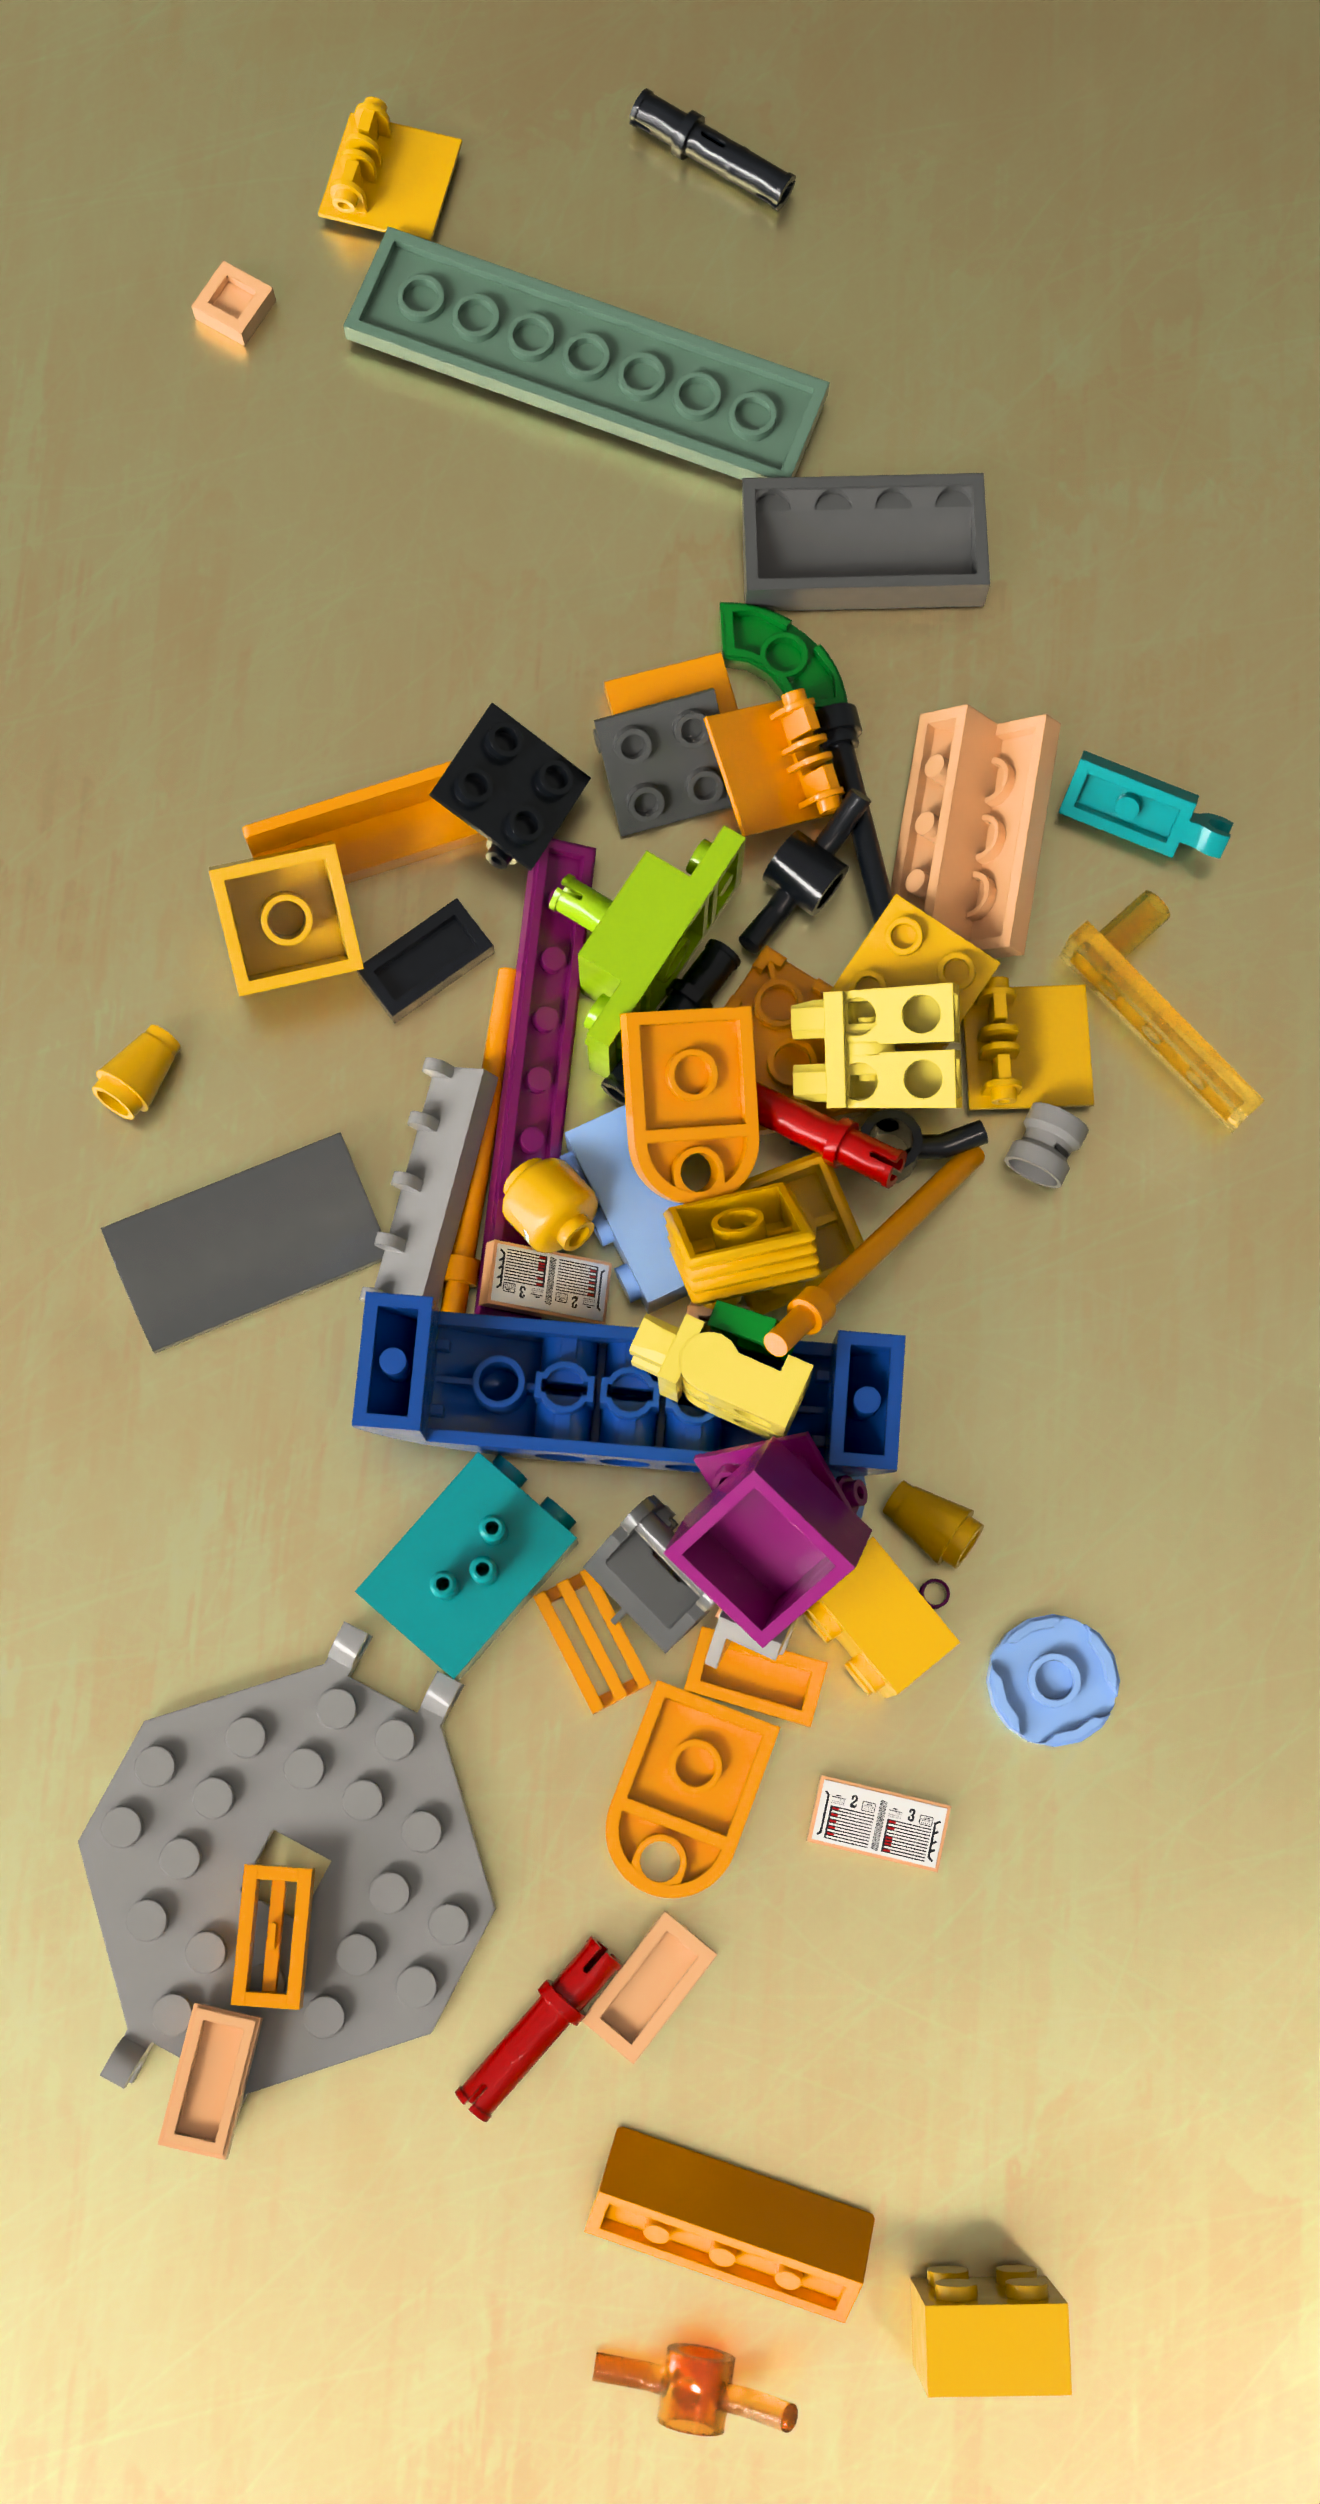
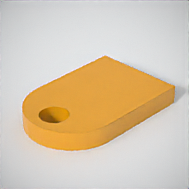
M752 1006L620 1014L628 1149L636 1173L643 1183L655 1194L676 1203L687 1204L734 1193L749 1177L759 1151ZM698 1153L708 1161L711 1174L708 1183L702 1189L692 1191L682 1181L681 1167L687 1157Z
M657 1680L611 1801L606 1819L608 1850L615 1866L624 1878L641 1891L663 1898L691 1896L715 1883L726 1871L735 1854L781 1727ZM653 1842H667L678 1851L680 1857L679 1868L675 1875L668 1880H652L645 1875L641 1868V1854Z

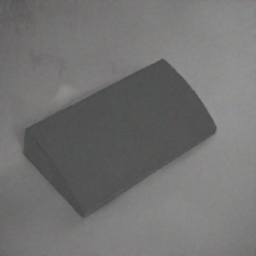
M984 473L742 479L745 604L755 605L771 611L984 606L990 587Z
M341 1132L101 1228L122 1283L155 1354L380 1263L384 1254L383 1249L374 1245L377 1232L382 1231Z

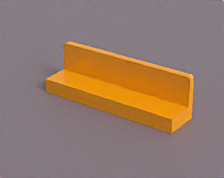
M451 761L254 822L242 828L253 858L328 841L334 842L345 885L488 839L429 796Z
M619 2127L616 2130L584 2232L845 2323L864 2283L875 2218L873 2214L632 2129Z

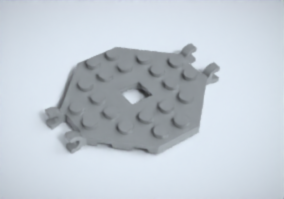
M344 1621L333 1642L325 1664L143 1722L78 1840L127 2025L124 2037L112 2052L100 2076L123 2089L127 2087L128 2083H134L153 2044L180 2058L194 2003H202L263 2017L242 2105L251 2092L433 2032L496 1910L443 1729V1724L458 1699L464 1684L437 1671L418 1713L351 1678L373 1636ZM274 1830L331 1860L313 1895L303 2008L300 2010L231 2005L244 1864L257 1863ZM258 1899L250 1991L261 1992L270 1904ZM284 1913L277 1993H287L294 1917Z

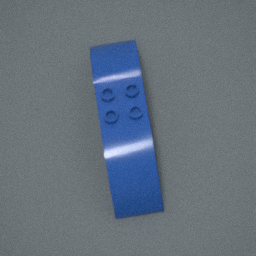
M366 1291L352 1418L353 1428L419 1444L492 1455L500 1454L501 1456L694 1473H701L693 1460L695 1455L768 1440L696 1407L688 1401L683 1392L678 1403L660 1395L658 1377L632 1366L631 1363L633 1355L630 1354L629 1349L639 1327L439 1311L434 1297ZM838 1330L833 1343L799 1341L795 1345L791 1356L812 1364L814 1367L809 1387L787 1436L809 1432L834 1477L849 1475L850 1477L879 1475L897 1471L905 1335ZM736 1347L738 1353L779 1371L782 1370L783 1362Z

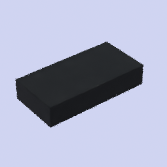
M456 898L363 963L364 969L357 970V973L395 1024L493 955L495 951L493 944Z

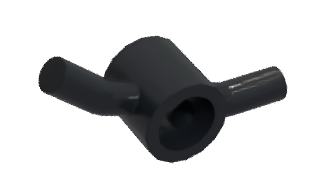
M851 788L815 841L802 831L796 830L778 849L768 864L762 879L777 891L739 936L740 944L747 951L757 954L787 919L796 905L811 916H814L833 896L849 868L847 864L834 855L872 802L865 794Z
M891 1108L877 1111L868 1117L861 1127V1132L871 1137H876L880 1134L896 1135L907 1146V1149L904 1150L907 1152V1159L902 1172L900 1173L894 1169L892 1171V1174L898 1178L896 1183L910 1176L916 1167L917 1161L920 1159L948 1158L988 1143V1136L981 1120L941 1134H922L920 1126L912 1116L904 1111ZM790 1140L791 1145L815 1153V1151Z

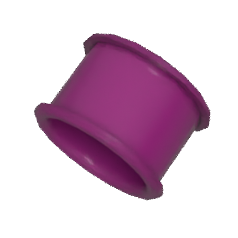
M930 1579L923 1583L919 1593L925 1599L924 1590L926 1586L932 1583L939 1584L945 1593L944 1600L938 1605L928 1602L933 1609H939L949 1601L950 1590L944 1581Z

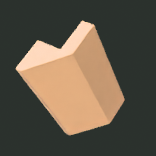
M965 704L920 714L891 882V892L893 897L897 894L994 959L1020 956L1025 953L1061 723L1048 714L997 724L970 705Z

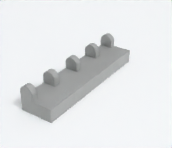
M425 1058L422 1072L432 1077L423 1112H410L407 1125L417 1130L406 1172L394 1171L391 1185L401 1190L390 1232H377L374 1245L384 1250L375 1287H362L360 1301L365 1303L367 1291L434 1297L438 1305L498 1082V1077L487 1070L454 1067L437 1058Z

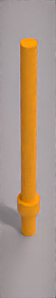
M505 967L498 969L481 1068L498 1077V1082L443 1283L445 1285L440 1311L466 1313L470 1288L477 1287L480 1260L476 1259L475 1255L497 1130L516 969Z
M978 1146L954 1155L818 1286H808L788 1304L787 1315L765 1335L764 1345L772 1355L782 1357L806 1334L814 1335L818 1333L835 1316L836 1305L984 1162L985 1155L983 1150Z

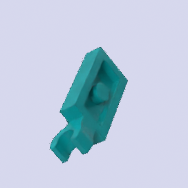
M1085 750L1058 812L1173 858L1180 842L1208 856L1221 858L1231 834L1229 833L1233 826V822L1221 816L1210 813H1194L1199 795Z

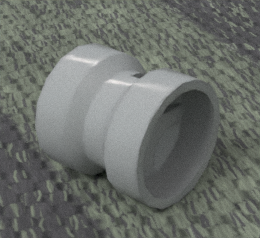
M1035 1102L1032 1104L1023 1122L1026 1131L1022 1139L1015 1140L1012 1143L1004 1161L1014 1172L1034 1183L1049 1188H1060L1070 1170L1067 1159L1071 1152L1081 1148L1089 1129L1085 1123L1073 1114L1048 1103Z

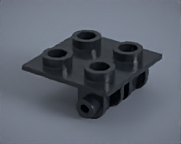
M492 702L429 796L488 839L486 842L488 851L485 856L494 867L506 869L509 864L519 862L531 871L591 777Z

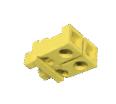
M952 982L823 992V999L811 1000L791 1005V1032L793 1039H825V1064H800L793 1066L794 1098L812 1102H827V1108H962L961 1050L896 1052L895 1045L961 1043L958 984Z
M646 1313L629 1349L630 1354L633 1355L631 1360L632 1366L658 1377L660 1395L678 1403L683 1392L688 1401L696 1407L768 1440L773 1435L776 1438L787 1436L809 1387L814 1365L788 1354L782 1370L774 1369L738 1353L733 1342L724 1335L715 1332H705V1322L688 1314L685 1315L680 1328Z

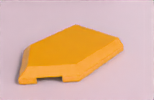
M766 945L739 988L724 1006H752L756 1081L836 1120L844 1117L852 1118L865 1113L867 1108H827V1102H812L794 1098L793 1066L800 1064H825V1039H793L791 1032V1005L811 1000L823 999V992H830L833 987L820 978L816 980L787 962L785 956ZM759 1125V1136L776 1133Z

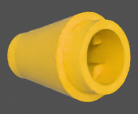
M153 1024L150 1025L144 1033L140 1034L96 1072L99 1080L92 1087L94 1095L111 1111L129 1120L134 1119L139 1111L147 1112L175 1059V1055L181 1049L179 1042L163 1028Z
M904 1480L894 1490L883 1509V1513L892 1518L893 1522L938 1565L945 1561L955 1569L967 1557L984 1528L982 1523L972 1517L974 1510L917 1486L914 1487Z

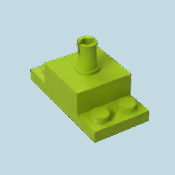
M724 825L713 843L703 839L695 849L686 867V872L691 876L646 851L613 901L577 880L570 873L561 881V885L565 886L564 890L559 887L555 890L549 903V908L555 912L558 911L592 932L578 953L580 992L595 1001L583 1024L585 1028L589 1029L585 1045L588 1046L590 1070L606 1078L622 1058L620 1014L657 1011L666 997L665 989L673 979H678L741 882L746 842L744 836Z

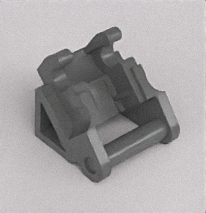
M655 1495L644 1499L620 1523V1526L609 1536L583 1568L621 1607L610 1621L616 1625L628 1614L666 1654L710 1612V1609L716 1603L663 1554L675 1534L673 1530L679 1524L673 1519L676 1514Z

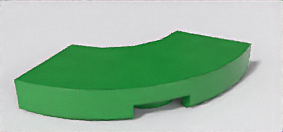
M720 602L721 647L726 668L745 670L766 681L780 699L787 692L804 688L807 698L815 699V711L835 703H848L842 678L827 651L821 644L817 645L805 633L792 625V620L779 613L755 605Z

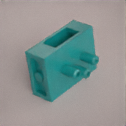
M477 1452L355 1590L361 1598L458 1682L579 1544L577 1537L569 1531L576 1524V1521L548 1496L539 1505L526 1494L521 1487L528 1479L500 1454L490 1462Z

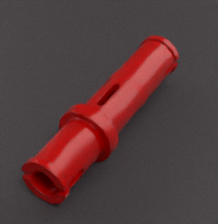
M756 1081L759 1125L821 1154L825 1164L837 1169L844 1165L881 1183V1186L888 1189L896 1183L898 1178L892 1174V1171L894 1169L900 1173L902 1172L907 1159L906 1151L900 1148L896 1149L859 1131V1123L847 1117L838 1121Z
M590 1936L587 1944L554 1981L546 1980L540 1986L538 1991L541 1996L469 2079L455 2091L456 2096L463 2105L468 2101L473 2104L468 2110L483 2122H487L491 2118V2114L570 2023L575 2026L579 2025L586 2016L583 2008L610 1977L623 1966L614 1954L609 1955L606 1952L608 1948L595 1937Z

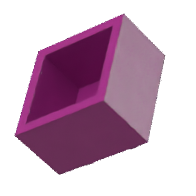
M773 1435L684 1517L663 1554L753 1640L764 1648L856 1568L872 1529Z

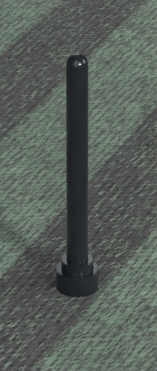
M835 703L820 708L815 712L821 728L813 731V735L826 733L828 740L820 744L819 747H822L824 752L832 751L834 770L840 787H843L845 794L841 795L842 801L851 788L857 789L866 795L855 749L859 746L858 737L862 734L857 707L851 703ZM868 806L852 830L851 836L875 925L893 896L872 814Z

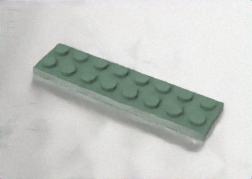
M389 226L343 325L345 337L350 341L740 480L743 478L795 477L828 396L830 384L828 381Z

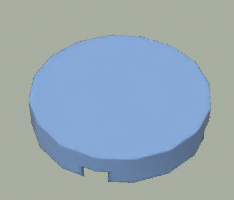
M1050 1614L1026 1619L1002 1636L990 1655L986 1683L991 1706L1006 1728L1027 1742L1058 1747L1082 1742L1103 1727L1114 1707L1115 1698L1118 1696L1120 1678L1115 1656L1100 1633L1076 1619Z

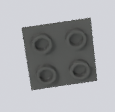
M714 688L594 720L596 728L593 729L594 740L598 753L602 754L621 837L732 807L703 719L706 716L720 714Z

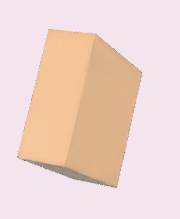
M223 260L192 304V310L196 320L245 346L276 302L273 287Z

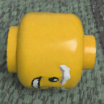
M532 1158L519 1165L507 1178L503 1187L505 1196L503 1198L502 1212L507 1221L535 1251L541 1253H553L562 1249L573 1251L590 1238L595 1228L592 1221L597 1213L598 1198L593 1189L566 1161L558 1158H547L544 1160Z

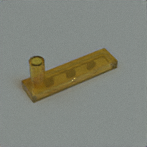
M1145 890L1100 931L1087 920L1069 936L1059 956L1233 1133L1265 1100L1125 959L1170 918V912L1166 904L1155 893Z

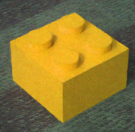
M328 841L209 867V875L239 997L364 969L334 842Z
M873 1536L867 1541L856 1568L803 1613L807 1622L825 1643L828 1644L836 1638L852 1657L844 1666L857 1684L869 1696L878 1691L884 1698L898 1695L960 1643Z
M1002 2265L996 2267V2277H969V2270L965 2267L934 2266L927 2269V2278H910L913 2366L928 2398L1072 2395L1068 2302L1047 2276H1038L1036 2267L1029 2265Z

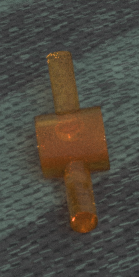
M689 2343L669 2344L665 2365L612 2354L596 2353L592 2381L659 2394L660 2399L656 2420L664 2427L678 2432L699 2436L723 2435L728 2413L753 2420L785 2433L792 2431L798 2419V2409L794 2403L752 2388L733 2384L736 2358L732 2354L716 2348Z

